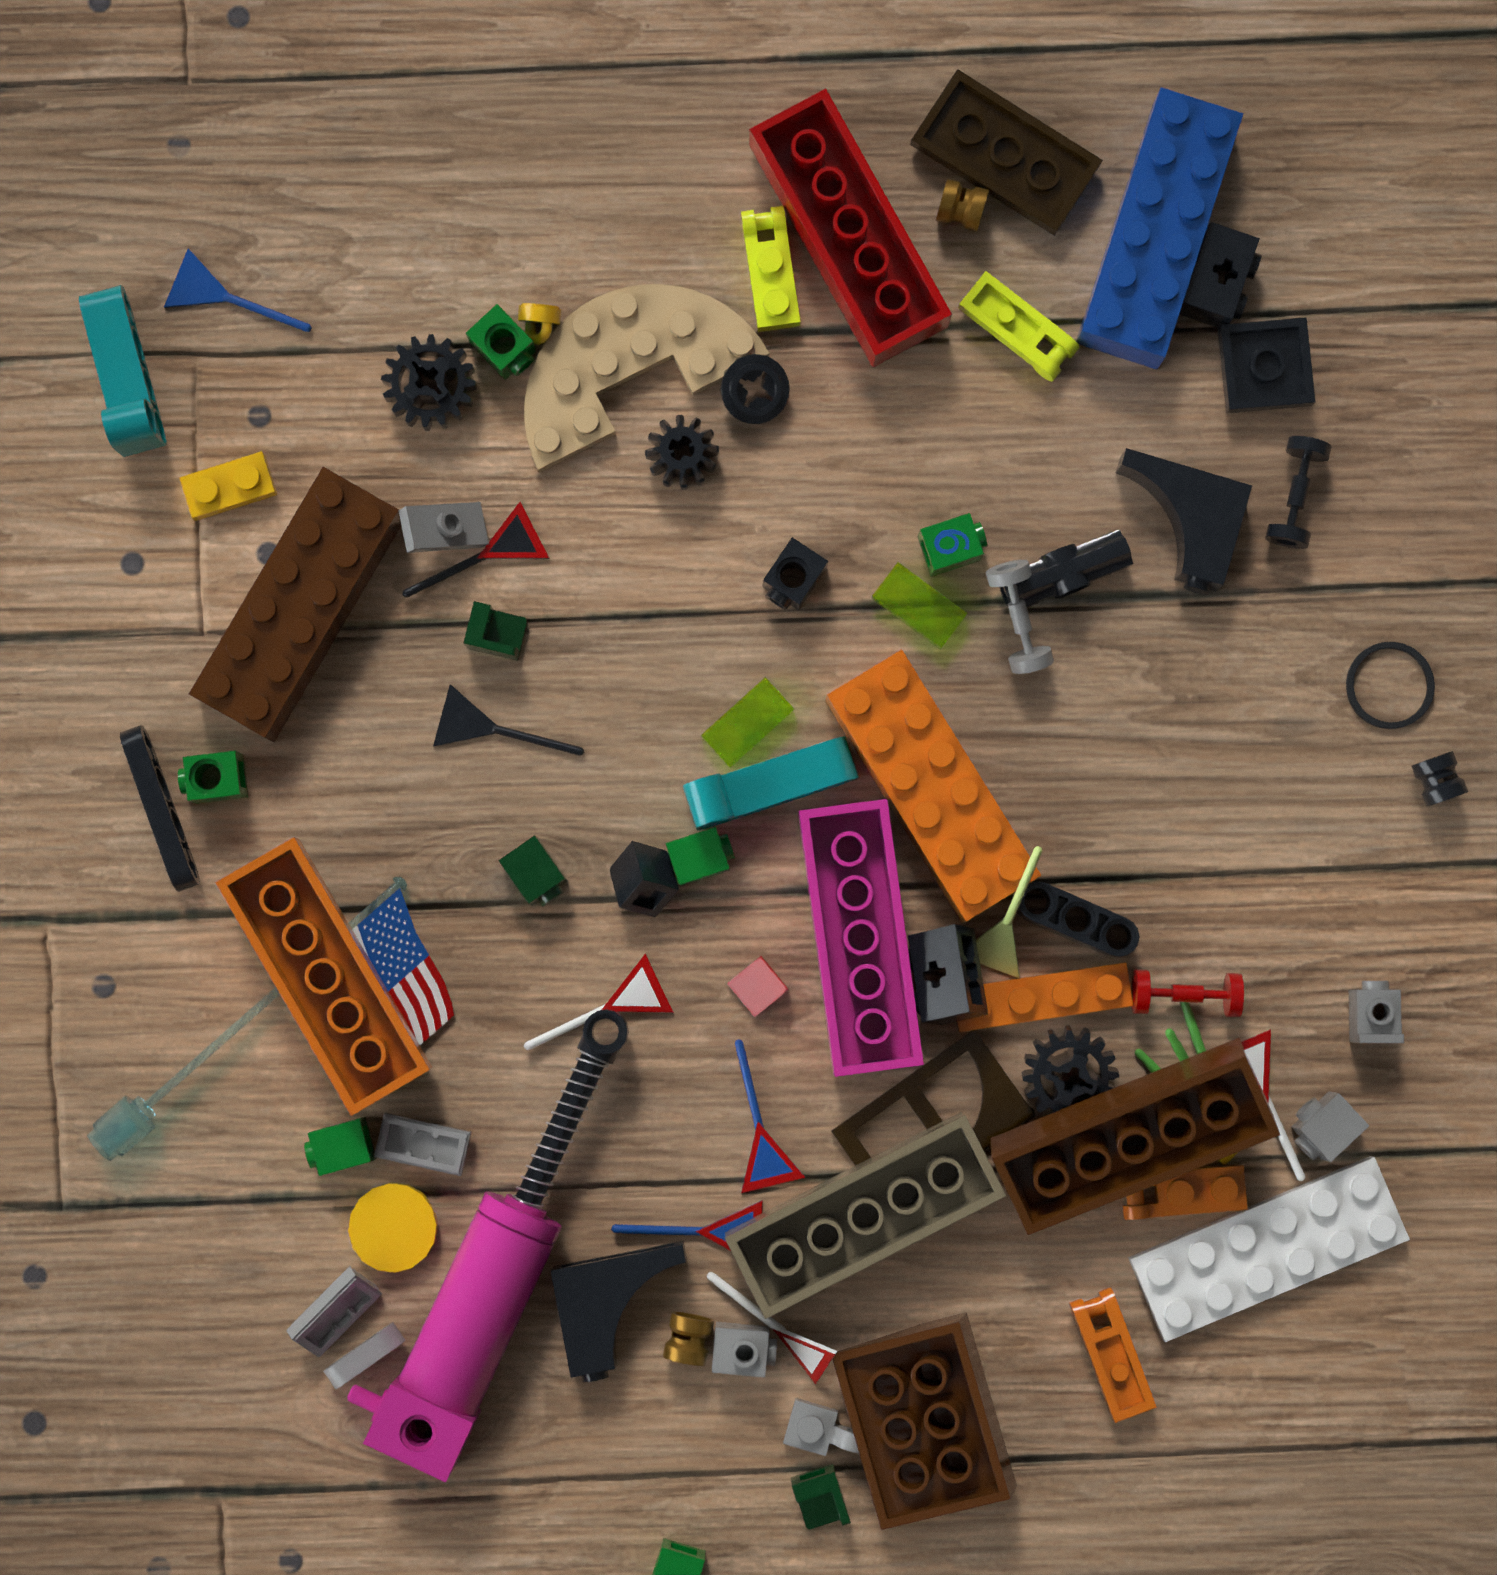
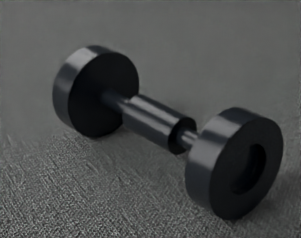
M1307 436L1289 437L1286 453L1302 460L1298 475L1293 476L1286 506L1290 507L1287 524H1269L1265 536L1267 541L1288 548H1308L1311 533L1305 529L1295 527L1298 511L1304 509L1310 484V478L1307 477L1310 461L1324 462L1329 460L1332 446L1328 442Z

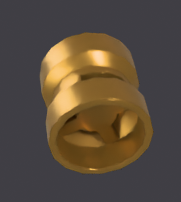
M947 178L936 221L945 224L953 221L962 223L964 229L977 232L989 190L980 187L973 189L963 188L960 182Z
M672 1311L669 1322L672 1334L671 1339L665 1342L663 1357L682 1364L705 1366L708 1355L705 1343L706 1338L712 1335L714 1320L697 1314Z

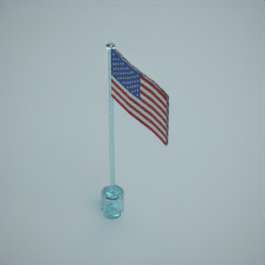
M394 877L395 883L352 919L349 925L416 1040L421 1045L454 1016V1010L445 981L413 925L402 891L404 892L407 888V883L402 877ZM275 987L149 1099L144 1101L140 1096H137L132 1100L125 1095L93 1123L94 1129L87 1134V1137L97 1151L109 1161H112L117 1155L123 1157L154 1130L155 1125L151 1119L156 1114L152 1107L280 995L277 988Z

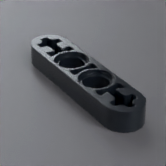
M139 725L120 732V740L173 887L177 892L199 885L200 878L146 729L143 725Z

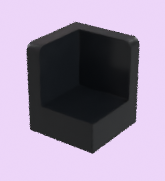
M631 841L610 867V875L619 908L656 917L679 891L670 856L666 850Z

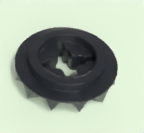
M751 354L737 358L724 371L720 392L724 407L732 416L744 423L762 424L774 419L782 412L789 398L790 385L786 372L777 361L765 355ZM765 372L761 378L763 379L761 387L765 390L766 394L770 395L769 400L765 397L754 396L744 406L747 401L748 391L739 382L740 379L754 382L757 377H761L762 373Z

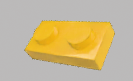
M262 451L179 477L191 517L194 521L278 495L266 456Z

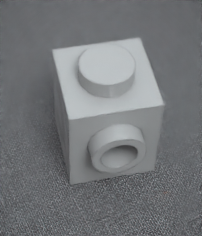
M1331 1091L1327 1092L1319 1101L1314 1097L1306 1102L1295 1114L1299 1120L1291 1126L1299 1135L1295 1143L1310 1159L1315 1160L1319 1157L1321 1160L1332 1162L1369 1127L1366 1121L1339 1093Z
M716 1322L712 1373L765 1377L766 1365L775 1366L777 1339L769 1338V1326Z

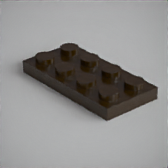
M959 69L956 70L910 143L911 146L976 187L989 190L988 194L1054 236L1103 161Z

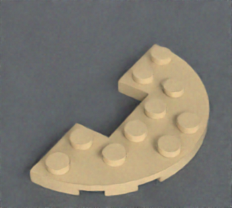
M642 284L613 290L592 299L567 316L552 332L550 338L544 343L537 355L530 372L524 403V423L528 445L538 472L541 473L616 435L615 429L598 398L599 395L674 359L689 390L694 396L721 382L724 377V371L737 358L751 354L769 357L767 348L752 327L736 312L718 300L692 289L665 284Z

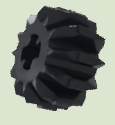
M683 415L676 416L677 427L671 428L666 420L660 421V428L664 436L651 432L648 440L656 447L645 450L647 460L657 461L650 468L651 474L657 476L666 471L663 478V485L666 487H670L673 484L675 477L680 478L681 490L688 489V477L691 476L698 485L704 484L705 478L700 469L713 473L716 469V464L709 458L719 455V446L707 444L714 438L713 430L707 429L698 434L701 420L694 418L688 428L685 427ZM684 444L688 445L690 455L692 456L684 455L680 461L676 460L675 452L672 449L680 450Z

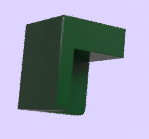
M474 601L463 644L469 650L518 661L528 621L525 617L496 611L489 604Z
M833 1464L791 1477L792 1489L796 1501L799 1503L807 1529L811 1530L839 1520L842 1526L851 1523Z

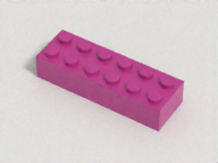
M882 799L800 810L798 818L833 1075L838 1077L924 1065L888 800Z

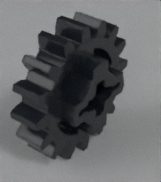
M429 334L427 343L423 345L420 344L416 336L411 337V349L406 350L403 346L398 345L396 349L400 358L397 361L387 358L385 361L392 374L382 375L381 381L384 385L392 388L384 392L383 396L387 402L397 401L391 410L396 417L407 413L405 422L408 426L413 427L418 420H421L424 430L430 431L432 421H438L440 426L446 429L448 428L447 417L452 415L460 421L463 417L459 407L461 405L472 407L473 405L472 399L466 393L477 390L476 382L467 379V377L475 373V369L472 363L462 364L467 357L463 348L452 353L453 343L451 339L446 338L441 346H439L434 334ZM427 356L439 357L435 361H426L420 359L422 357ZM405 370L410 373L409 384L403 388L404 392L402 393V377ZM420 371L431 380L435 379L441 394H438L434 389L431 390L428 386H424L418 372ZM457 373V389L452 396L449 392V383L455 378L454 374ZM424 404L439 406V408L431 410L420 409Z
M1065 1025L1064 1036L1060 1037L1050 1029L1048 1030L1050 1041L1044 1044L1042 1041L1035 1039L1033 1044L1037 1054H1025L1024 1056L1025 1063L1032 1067V1069L1022 1071L1021 1076L1024 1082L1033 1083L1025 1089L1028 1099L1039 1096L1035 1103L1036 1110L1039 1113L1050 1107L1051 1114L1116 1088L1109 1080L1119 1078L1118 1069L1108 1066L1116 1060L1113 1051L1102 1052L1106 1045L1104 1039L1100 1036L1091 1042L1089 1029L1085 1027L1079 1036H1074L1070 1025ZM1068 1048L1067 1051L1059 1055H1052L1054 1052L1058 1050ZM1089 1053L1098 1062L1099 1074H1096L1094 1070L1086 1066ZM1072 1067H1075L1079 1077L1071 1076L1068 1082L1064 1081L1061 1072L1069 1073ZM1041 1075L1054 1082L1052 1096L1044 1089L1041 1083ZM1085 1093L1088 1094L1087 1096L1079 1100L1073 1101V1098H1076Z

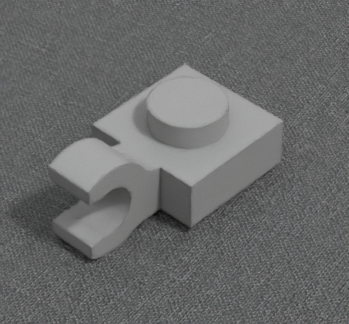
M795 1398L783 1444L826 1456L830 1443L841 1449L859 1454L852 1428L835 1423L838 1410Z

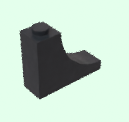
M1126 448L1120 456L1115 473L1127 477L1145 488L1154 496L1166 512L1172 524L1177 543L1178 558L1174 580L1184 582L1186 590L1197 594L1209 595L1210 590L1216 592L1224 585L1253 485Z
M684 1240L553 1266L551 1276L571 1378L581 1376L582 1382H593L609 1377L608 1370L615 1369L617 1364L615 1351L616 1333L619 1319L625 1306L634 1293L654 1275L672 1266L686 1263L687 1256Z

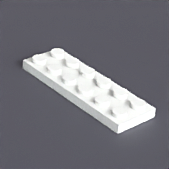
M1369 1156L1248 1207V1210L1235 1212L1130 1256L1128 1259L1161 1338L1164 1342H1167L1410 1239L1375 1157Z

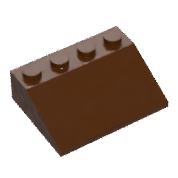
M967 1312L925 1322L837 1351L832 1360L881 1530L1011 1499L1017 1484Z

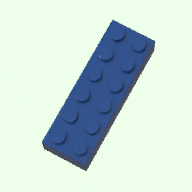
M1160 87L1153 102L1076 339L1079 345L1156 370L1159 368L1166 357L1244 113Z

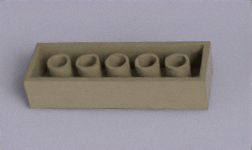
M960 1112L725 1232V1240L764 1318L767 1319L1006 1197V1194L966 1115Z

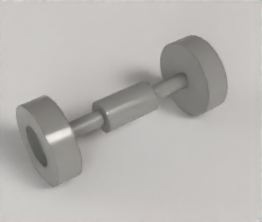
M1028 560L1005 562L986 571L990 587L1007 586L1011 598V602L1008 603L1015 634H1020L1024 648L1008 658L1011 671L1014 674L1035 672L1050 666L1054 662L1049 646L1032 647L1029 632L1032 630L1025 600L1019 598L1016 583L1022 582L1032 575Z

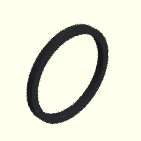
M1382 642L1362 651L1352 662L1346 679V692L1354 711L1367 723L1383 729H1398L1416 722L1428 710L1435 690L1433 672L1427 660L1414 648L1399 642ZM1381 649H1397L1411 655L1422 667L1427 682L1426 696L1419 710L1408 719L1399 722H1384L1370 716L1358 703L1354 692L1355 673L1363 659L1372 652Z

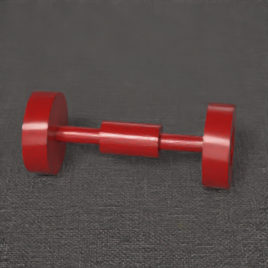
M1134 970L1131 984L1133 1014H1148L1151 997H1170L1171 1002L1203 1003L1204 999H1223L1225 1016L1240 1018L1244 1006L1243 976L1241 973H1226L1223 990H1204L1203 985L1172 984L1171 989L1151 988L1149 970Z

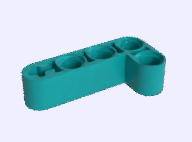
M119 285L79 296L81 314L107 409L101 410V418L110 445L123 457L167 446L166 435L136 322L124 287Z
M846 736L724 775L718 773L684 784L682 787L696 830L700 831L858 779L859 776Z

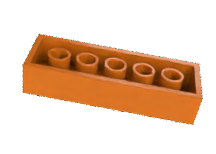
M901 649L827 694L825 702L884 798L888 800L889 806L961 923L967 922L1016 892L1030 856L903 650ZM1037 867L1034 870L1030 882L1042 876Z
M291 838L215 882L351 1116L433 1068L300 839Z

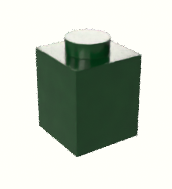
M535 835L498 860L528 904L533 905L539 901L542 907H544L564 893L560 885L568 880Z

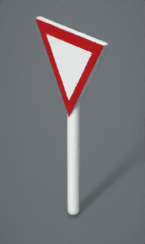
M646 953L606 1004L525 1042L524 1048L531 1050L583 1025L591 1014L599 1010L674 1013Z
M1270 1029L1241 1043L1274 1115L1280 1132L1278 1138L1297 1180L1303 1181L1305 1174L1269 1096Z
M709 1272L707 1274L709 1281L774 1330L809 1377L817 1384L837 1351L787 1331L785 1327L772 1317L765 1319L758 1306L715 1273Z

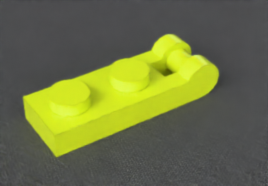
M784 206L770 207L771 212L754 214V210L741 211L742 229L758 332L798 327L801 323ZM773 229L774 240L758 242L757 231Z
M987 271L984 272L959 303V310L1033 366L1035 371L1048 381L1052 382L1061 372L1059 366L1066 358H1072L1080 348L1079 344L1071 336ZM1044 338L1053 345V348L1047 355L1036 348Z

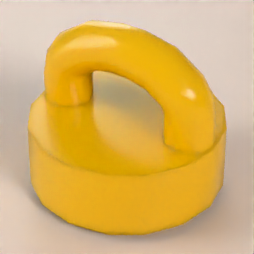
M521 303L519 305L518 321L525 322V333L533 340L534 344L545 343L550 338L552 325H560V307L534 303ZM536 324H542L541 331L537 334Z

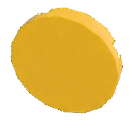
M391 1182L372 1188L358 1200L350 1214L348 1233L353 1250L365 1264L378 1271L396 1273L413 1268L428 1256L436 1242L438 1220L433 1206L423 1192L409 1184Z

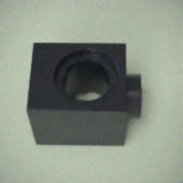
M792 537L763 579L762 587L768 590L765 597L784 610L792 606L799 611L826 571L828 560ZM788 568H797L803 572L805 582L797 588H790L782 583L780 575Z

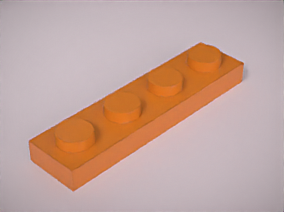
M1127 963L984 983L988 1015L957 1021L956 1023L958 1032L1133 1006Z

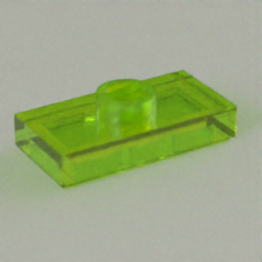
M899 562L896 563L871 597V599L940 650L968 614Z
M765 677L710 726L701 737L729 768H732L795 709Z

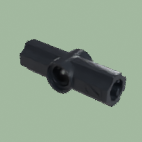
M1120 530L1112 531L1097 539L1094 538L1079 546L1070 544L1041 556L1039 558L1040 561L1030 564L1031 577L1016 583L1019 598L1025 600L1026 607L1033 606L1051 597L1059 599L1090 586L1094 580L1132 566L1134 563L1131 550ZM999 587L1005 605L1008 607V603L1011 602L1008 587Z

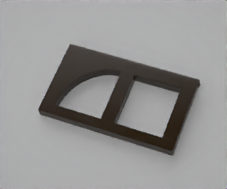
M972 1030L832 1129L831 1132L856 1166L870 1159L871 1156L854 1134V1131L903 1096L926 1129L942 1122V1119L918 1086L967 1051L976 1065L981 1082V1106L978 1118L972 1129L984 1152L991 1148L990 1138L1022 1126L1035 1117L1034 1109L1029 1107L976 1030Z

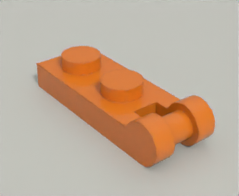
M1244 1165L1199 1167L1154 1185L1156 1202L1144 1203L1143 1190L1126 1196L1127 1205H1123V1216L1125 1220H1136L1151 1217L1248 1210Z
M1110 1287L1099 1291V1296L1085 1302L1080 1298L1069 1302L1112 1420L1117 1423L1157 1408L1117 1299ZM1106 1313L1110 1325L1095 1330L1091 1318Z

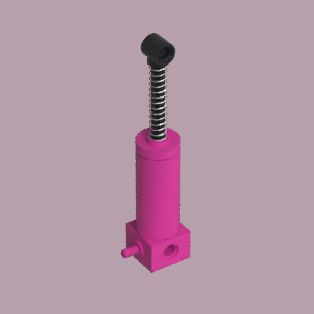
M607 1009L599 1010L591 1014L585 1021L583 1035L577 1046L580 1049L581 1055L579 1058H576L578 1062L575 1068H571L573 1073L570 1079H566L568 1082L565 1090H561L563 1094L560 1101H556L558 1105L555 1111H551L553 1116L550 1122H546L548 1125L545 1133H541L543 1137L540 1144H536L538 1148L535 1154H531L533 1159L530 1165H526L528 1170L525 1176H521L523 1180L520 1187H516L518 1189L516 1195L506 1194L504 1197L485 1191L478 1206L479 1210L476 1211L402 1372L390 1384L389 1388L384 1391L382 1397L358 1385H353L347 1396L349 1402L374 1413L370 1421L372 1425L363 1444L445 1483L454 1470L482 1410L479 1408L553 1249V1244H555L562 1229L559 1223L546 1216L547 1212L542 1209L544 1207L542 1201L544 1197L549 1196L547 1190L549 1186L554 1185L552 1179L554 1175H558L557 1169L559 1164H563L562 1158L564 1154L569 1153L567 1147L569 1143L573 1142L572 1136L574 1132L578 1131L577 1125L579 1121H583V1112L588 1110L587 1104L589 1100L593 1099L592 1093L594 1089H598L596 1084L599 1078H603L601 1074L603 1069L608 1067L609 1063H614L619 1050L627 1042L629 1035L628 1023L618 1012ZM602 1019H610L618 1027V1037L612 1044H601L594 1036L595 1025ZM415 1419H422L428 1422L432 1428V1433L427 1434L418 1430L415 1425Z

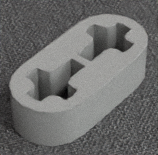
M392 1322L334 1362L323 1372L334 1388L338 1389L406 1340L394 1322Z

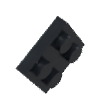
M1307 317L1222 324L1219 326L1218 339L1226 413L1309 407L1316 403Z

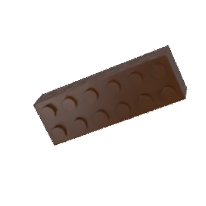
M322 467L193 685L189 695L262 737L275 742L401 528L399 509L329 469Z
M1236 1038L990 1138L992 1160L1027 1235H1031L1280 1136V1132L1240 1038Z

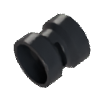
M1453 751L1411 765L1415 778L1423 783L1424 791L1422 796L1426 807L1469 792L1464 779L1458 777L1455 770L1458 762ZM1443 778L1444 782L1438 783L1437 780Z

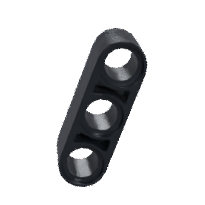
M1037 881L1028 884L1017 910L1019 917L1025 921L1106 956H1126L1132 953L1139 943L1138 928L1128 918L1044 882ZM1033 889L1042 892L1047 902L1044 911L1038 915L1029 912L1024 902L1026 894ZM1072 907L1080 908L1086 914V926L1080 932H1074L1066 925L1065 916ZM1114 924L1124 928L1127 934L1126 944L1119 950L1110 947L1106 940L1107 930Z

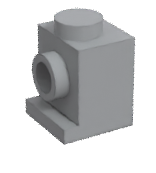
M1362 981V990H1348L1349 1042L1404 1043L1401 1024V990H1389V981ZM1378 1003L1384 1006V1018L1382 1020L1375 1019L1372 1013L1374 1006Z

